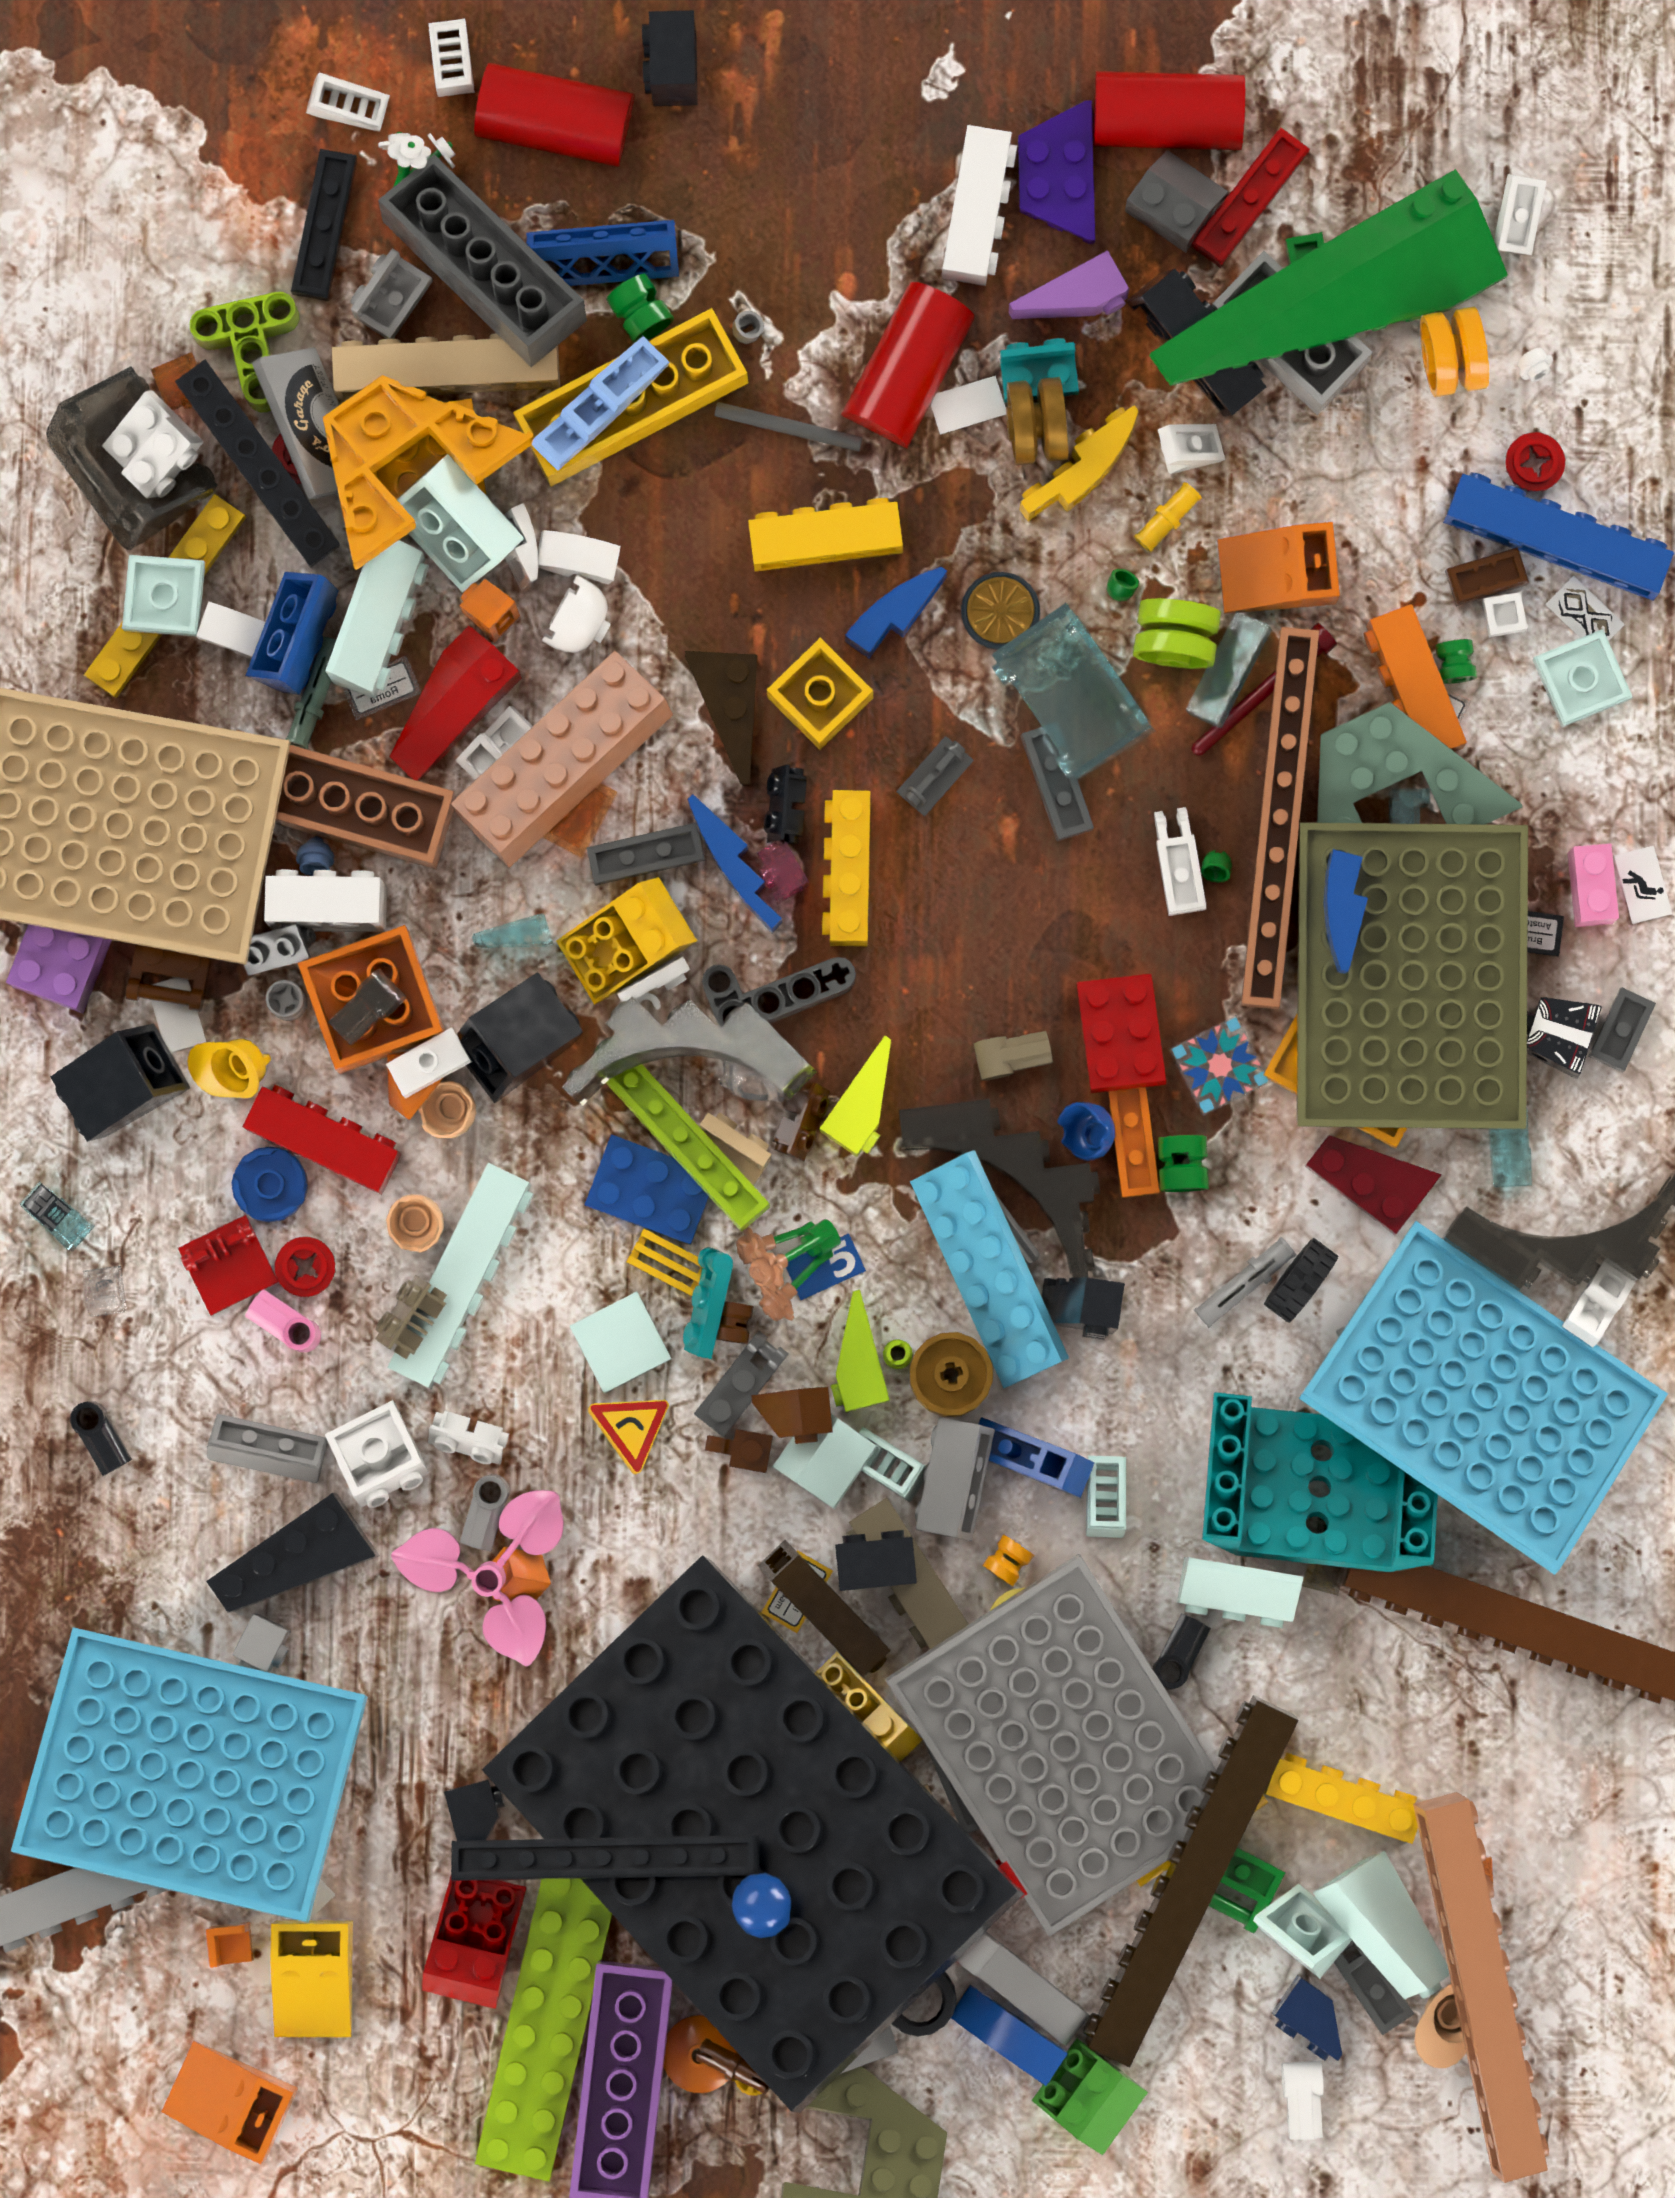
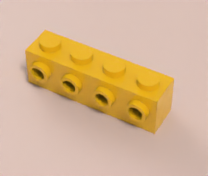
M833 790L832 800H825V823H832V838H824V860H831V875H823V898H830V912H823L822 935H830V946L867 947L870 791Z
M1287 1752L1284 1759L1280 1758L1264 1794L1413 1844L1418 1829L1413 1806L1416 1803L1417 1796L1396 1789L1394 1796L1379 1792L1381 1784L1359 1777L1357 1784L1343 1780V1771L1322 1765L1321 1771L1306 1767L1307 1759Z

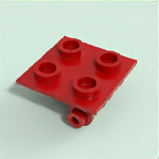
M247 1215L237 1218L178 1248L182 1256L180 1259L185 1269L189 1271L210 1316L279 1283Z

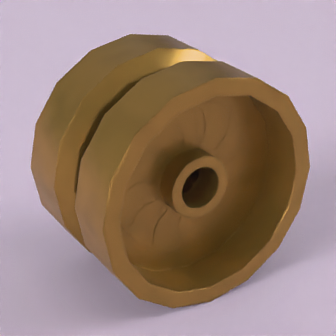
M1060 377L1044 378L1039 381L1037 386L1038 403L1033 402L1032 389L1026 380L1007 382L1008 407H1006V421L1015 465L1031 464L1036 461L1038 456L1037 439H1041L1044 456L1049 462L1068 460L1067 422Z
M959 1332L940 1333L927 1339L915 1352L909 1369L910 1386L916 1400L929 1412L943 1417H959L975 1410L987 1397L993 1382L992 1362L986 1349L974 1338ZM948 1368H953L958 1372L957 1380L953 1383H949L943 1377L944 1372Z

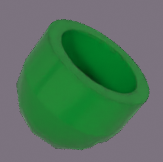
M1115 569L1107 581V593L1115 601H1127L1135 594L1139 586V580L1133 573L1125 569Z
M1212 850L1203 859L1201 874L1211 882H1225L1231 875L1232 860L1225 851L1216 853V850Z

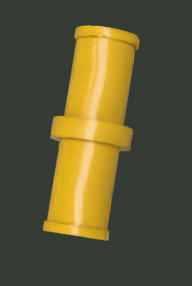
M1184 482L1163 506L1159 504L1156 507V514L1133 537L1144 549L1152 553L1153 549L1172 529L1177 530L1181 526L1179 521L1202 499L1201 495L1191 485Z

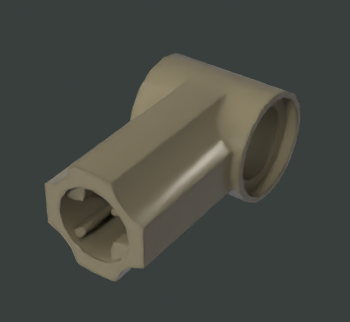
M1046 1031L1009 1039L1006 1036L990 1038L973 1044L981 1081L1003 1078L1013 1075L1014 1071L1053 1063Z

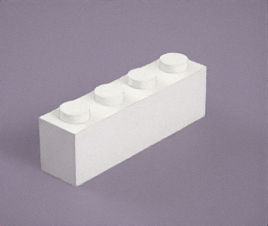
M967 125L942 268V279L986 286L988 274L995 275L999 253L992 252L994 238H1002L1005 217L998 216L1000 203H1008L1011 181H1006L1004 178L1006 167L1014 168L1017 145L1011 144L1012 132Z

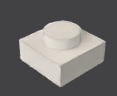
M1521 592L1484 598L1482 600L1489 638L1524 632L1528 629Z

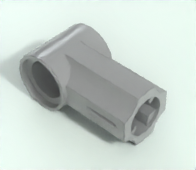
M486 1475L476 1482L460 1543L492 1552L499 1528L500 1515L510 1494L508 1482L500 1475ZM494 1481L500 1486L502 1492L497 1502H488L483 1498L481 1491L484 1483Z

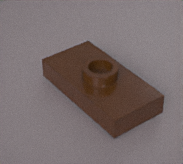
M1518 547L1445 570L1456 607L1529 584Z

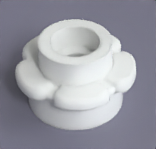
M1536 348L1527 352L1517 362V366L1520 369L1519 375L1522 379H1530L1532 382L1545 378L1551 371L1550 364L1553 362V357L1546 355L1542 348Z

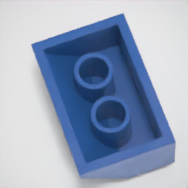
M284 573L245 676L282 693L300 694L301 689L308 683L310 677L309 668L314 655L318 653L323 644L322 634L327 621L336 610V597L339 590L326 577L320 574Z

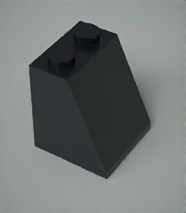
M537 972L469 1017L457 1033V1036L472 1061L466 1067L492 1101L496 1103L571 1047L583 1033V1030L580 1028L576 1015L572 1011L566 1010L557 998L553 985L549 981L544 980Z
M154 1023L116 1031L50 1076L56 1086L57 1096L66 1104L74 1118V1125L77 1131L84 1136L87 1142L109 1136L190 1089L188 1082Z

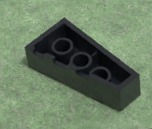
M1176 268L1159 273L1125 301L1133 311L1139 307L1144 311L1148 321L1146 326L1155 337L1158 335L1161 339H1168V341L1215 311L1207 301H1200L1193 292L1196 289L1194 282L1184 271L1179 273ZM1254 361L1249 362L1247 366L1235 369L1233 367L1216 371L1213 375L1193 380L1224 417L1234 415L1266 388V385L1261 380L1264 378V374Z
M331 1493L206 1582L227 1613H232L374 1559L380 1555L338 1494Z

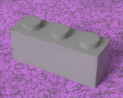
M938 1418V1423L931 1434L932 1452L930 1462L926 1465L923 1472V1482L925 1484L923 1496L915 1511L916 1530L972 1541L995 1429L963 1421Z

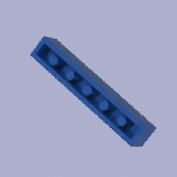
M1471 472L1470 475H1461L1443 523L1512 549L1518 547L1520 552L1652 601L1659 595L1674 555L1673 551L1666 549L1667 545L1664 542L1653 538H1646L1645 541L1631 536L1632 532L1622 526L1611 525L1610 528L1596 523L1597 519L1587 513L1576 512L1574 515L1561 510L1562 506L1552 500L1540 499L1539 502L1525 497V491L1514 486L1507 485L1505 488L1490 484V478L1479 473Z

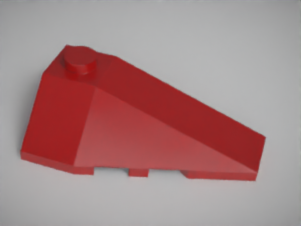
M468 626L441 653L389 757L411 779L420 781L522 679L520 671L493 644L472 627Z

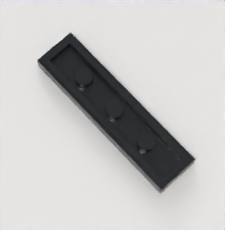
M320 149L291 288L292 295L329 301L358 160L357 155Z

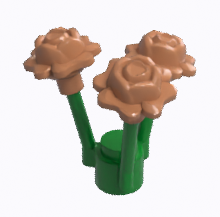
M823 1219L817 1224L810 1221L800 1228L774 1237L772 1234L761 1237L756 1232L753 1233L751 1228L747 1227L743 1230L744 1235L736 1241L739 1258L744 1264L751 1265L749 1275L762 1291L763 1298L759 1302V1306L762 1307L763 1312L772 1320L777 1322L782 1318H786L792 1321L795 1318L791 1299L798 1293L796 1289L822 1263L832 1258V1249L841 1244L836 1228L827 1219ZM803 1236L801 1237L802 1244L786 1254L780 1253L775 1256L773 1253L766 1252L775 1249L776 1244ZM804 1252H807L811 1257L817 1255L791 1284L787 1282L784 1285L783 1269L788 1266L789 1261Z

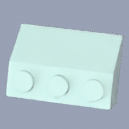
M449 454L429 469L397 499L416 523V528L408 534L462 593L499 564L524 539L514 525L489 500L488 496L474 484Z
M1184 1557L1177 1603L1186 1604L1184 1612L1207 1615L1208 1608L1223 1610L1222 1618L1245 1622L1247 1614L1261 1617V1625L1283 1628L1284 1621L1293 1622L1303 1576Z

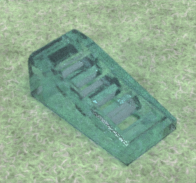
M542 913L477 932L472 936L475 946L481 948L550 947L554 945L547 919Z

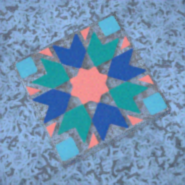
M1237 1015L1169 1048V1052L1202 1117L1271 1083L1269 1078L1263 1076L1265 1069Z

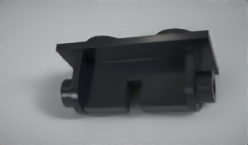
M783 765L772 769L766 787L767 794L770 796L769 811H767L764 818L767 843L784 840L783 843L795 845L799 843V838L803 837L804 811L791 808L792 803H805L807 777L804 776V769L790 768V765Z

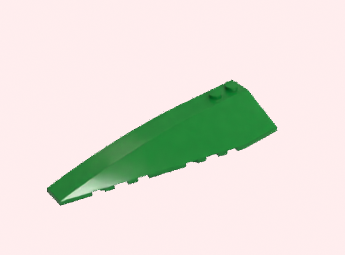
M1454 169L1250 288L1152 351L1149 357L1169 385L1172 386L1213 375L1216 371L1233 367L1235 369L1247 366L1251 361L1267 358V360L1273 359L1292 350L1298 349V351L1351 338L1356 333L1370 329L1377 331L1396 322L1404 320L1410 322L1420 319L1422 315L1450 311L1502 281L1508 276V273L1477 198L1457 170Z

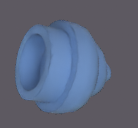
M315 836L300 846L297 850L296 861L300 865L299 869L302 873L313 876L315 870H330V867L334 864V853L321 837Z

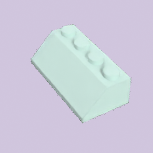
M398 540L363 565L325 670L333 684L375 699L378 690H385L391 674V669L387 668L391 654L397 656L403 642L404 635L399 633L404 620L409 621L415 609L416 600L412 599L416 585H423L427 576L429 565L425 564L426 559L422 551Z

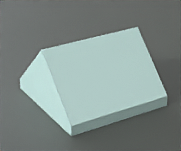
M831 1414L832 1433L817 1434L818 1442L795 1444V1437H792L772 1467L835 1510L877 1446Z
M1297 1884L1259 1912L1253 1920L1261 1931L1319 1979L1352 1941L1316 1897L1300 1884Z

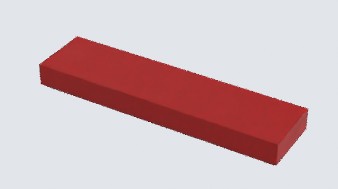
M1280 127L1194 239L1191 247L1221 268L1309 154L1310 148Z

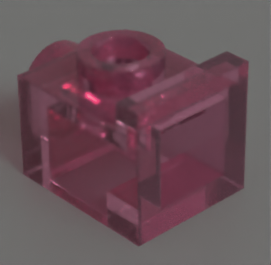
M777 842L772 843L757 853L763 865L758 872L769 890L773 887L777 889L773 893V899L777 905L809 887V881L787 842L781 846H778Z

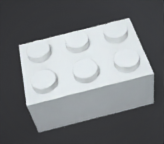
M281 869L276 870V876H266L264 921L272 930L298 923L299 927L305 926L312 928L314 931L386 932L387 887L380 877H374V872L352 871L351 877L336 876V871L315 870L313 876H300L297 870Z

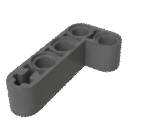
M836 957L742 994L733 971L725 965L718 964L706 970L703 974L702 983L718 1027L727 1036L737 1037L846 994L855 985L856 973L854 966L849 960ZM839 967L841 972L848 971L849 974L845 976L844 984L839 985L836 980L825 983L827 992L821 993L820 983L815 976L816 974L821 973L823 981L833 976L832 969ZM717 974L726 975L731 981L729 988L721 993L714 992L709 987L711 978ZM800 981H808L815 988L814 994L808 999H799L793 993L794 986ZM765 995H773L779 1000L780 1004L775 1012L767 1014L758 1008L759 1000ZM730 1009H738L743 1012L745 1017L740 1026L732 1028L723 1022L724 1014Z

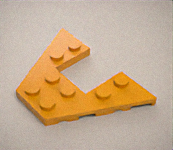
M383 375L323 416L354 569L358 570L416 528L413 517L373 474L374 472L430 434L474 484L477 485L530 447L535 438L534 434L529 431L525 434L501 425L497 419L490 416H478L474 410L451 401L444 403L427 396L425 391L414 387H404L398 381Z

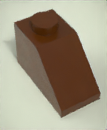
M828 1387L794 1389L751 1395L752 1404L779 1438L795 1437V1444L818 1442L817 1434L833 1432Z

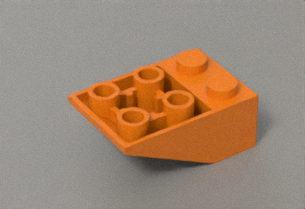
M1333 522L1292 525L1217 540L1224 614L1336 605L1340 597Z
M194 2040L161 2112L220 2146L258 2164H262L270 2153L298 2087Z

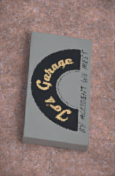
M316 348L257 358L252 362L253 368L308 500L338 494L323 416L339 406V403Z

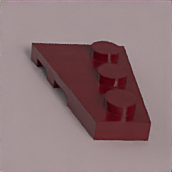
M1330 1135L1327 1136L1305 1165L1306 1168L1394 1235L1399 1232L1442 1175Z

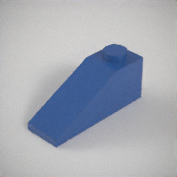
M983 1417L980 1418L978 1425L995 1429L989 1462L1081 1498L1095 1462Z

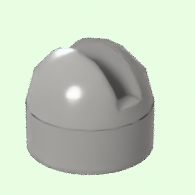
M753 311L741 312L732 325L734 337L744 344L756 341L764 329L762 318ZM752 325L754 330L746 334L742 331Z

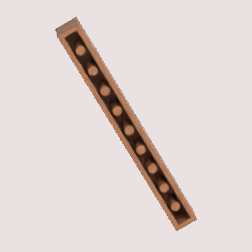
M1281 627L1241 1006L1275 1010L1280 1008L1319 630Z
M1458 1792L1414 1803V1811L1491 2171L1504 2183L1548 2171L1545 2157L1549 2156V2147L1544 2135L1540 2134L1537 2120L1541 2119V2110L1537 2099L1532 2097L1530 2083H1533L1534 2077L1529 2062L1524 2060L1522 2046L1526 2045V2039L1521 2025L1516 2022L1514 2010L1518 2008V2001L1513 1988L1509 1986L1506 1973L1510 1971V1964L1506 1952L1500 1947L1498 1936L1502 1935V1926L1498 1915L1493 1912L1490 1899L1494 1898V1888L1489 1876L1485 1875L1482 1861L1486 1860V1851L1482 1840L1477 1838L1474 1825L1478 1823L1476 1807L1472 1801H1469L1468 1798Z

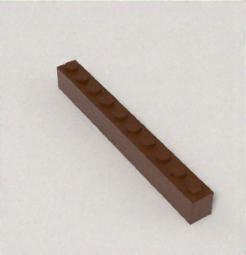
M1427 1565L1393 1572L1347 1568L1341 1586L1350 1588L1348 1593L1350 1597L1370 1603L1371 1597L1386 1601L1384 1608L1406 1616L1408 1609L1421 1613L1420 1621L1442 1628L1444 1622L1458 1626L1457 1634L1479 1641L1480 1635L1495 1639L1493 1646L1514 1654L1517 1647L1530 1651L1529 1659L1551 1666L1553 1660L1567 1664L1565 1672L1588 1679L1589 1673L1604 1677L1602 1685L1624 1692L1627 1685L1639 1689L1638 1697L1657 1704L1661 1703L1662 1698L1675 1702V1652Z

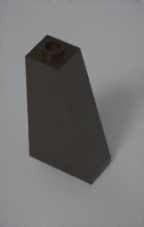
M786 1540L758 1565L768 1579L863 1677L868 1672H876L884 1665L887 1660L886 1655L891 1650Z

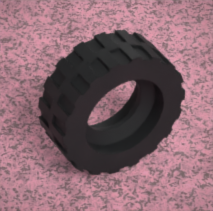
M1311 1239L1278 1280L1264 1305L1290 1323L1318 1290L1339 1256L1317 1239Z

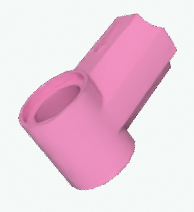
M265 1289L254 1298L248 1307L245 1317L284 1342L289 1348L299 1352H310L319 1345L321 1340L319 1326ZM306 1324L310 1330V1337L305 1343L297 1345L293 1339V1332L297 1326Z

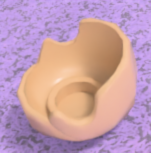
M455 1081L440 1082L418 1109L423 1123L422 1128L436 1138H456L470 1129L476 1116V1104L472 1093L467 1087Z
M410 1194L402 1196L390 1207L386 1218L388 1234L401 1249L419 1253L425 1252L439 1241L444 1229V1218L441 1209L431 1198L424 1195Z

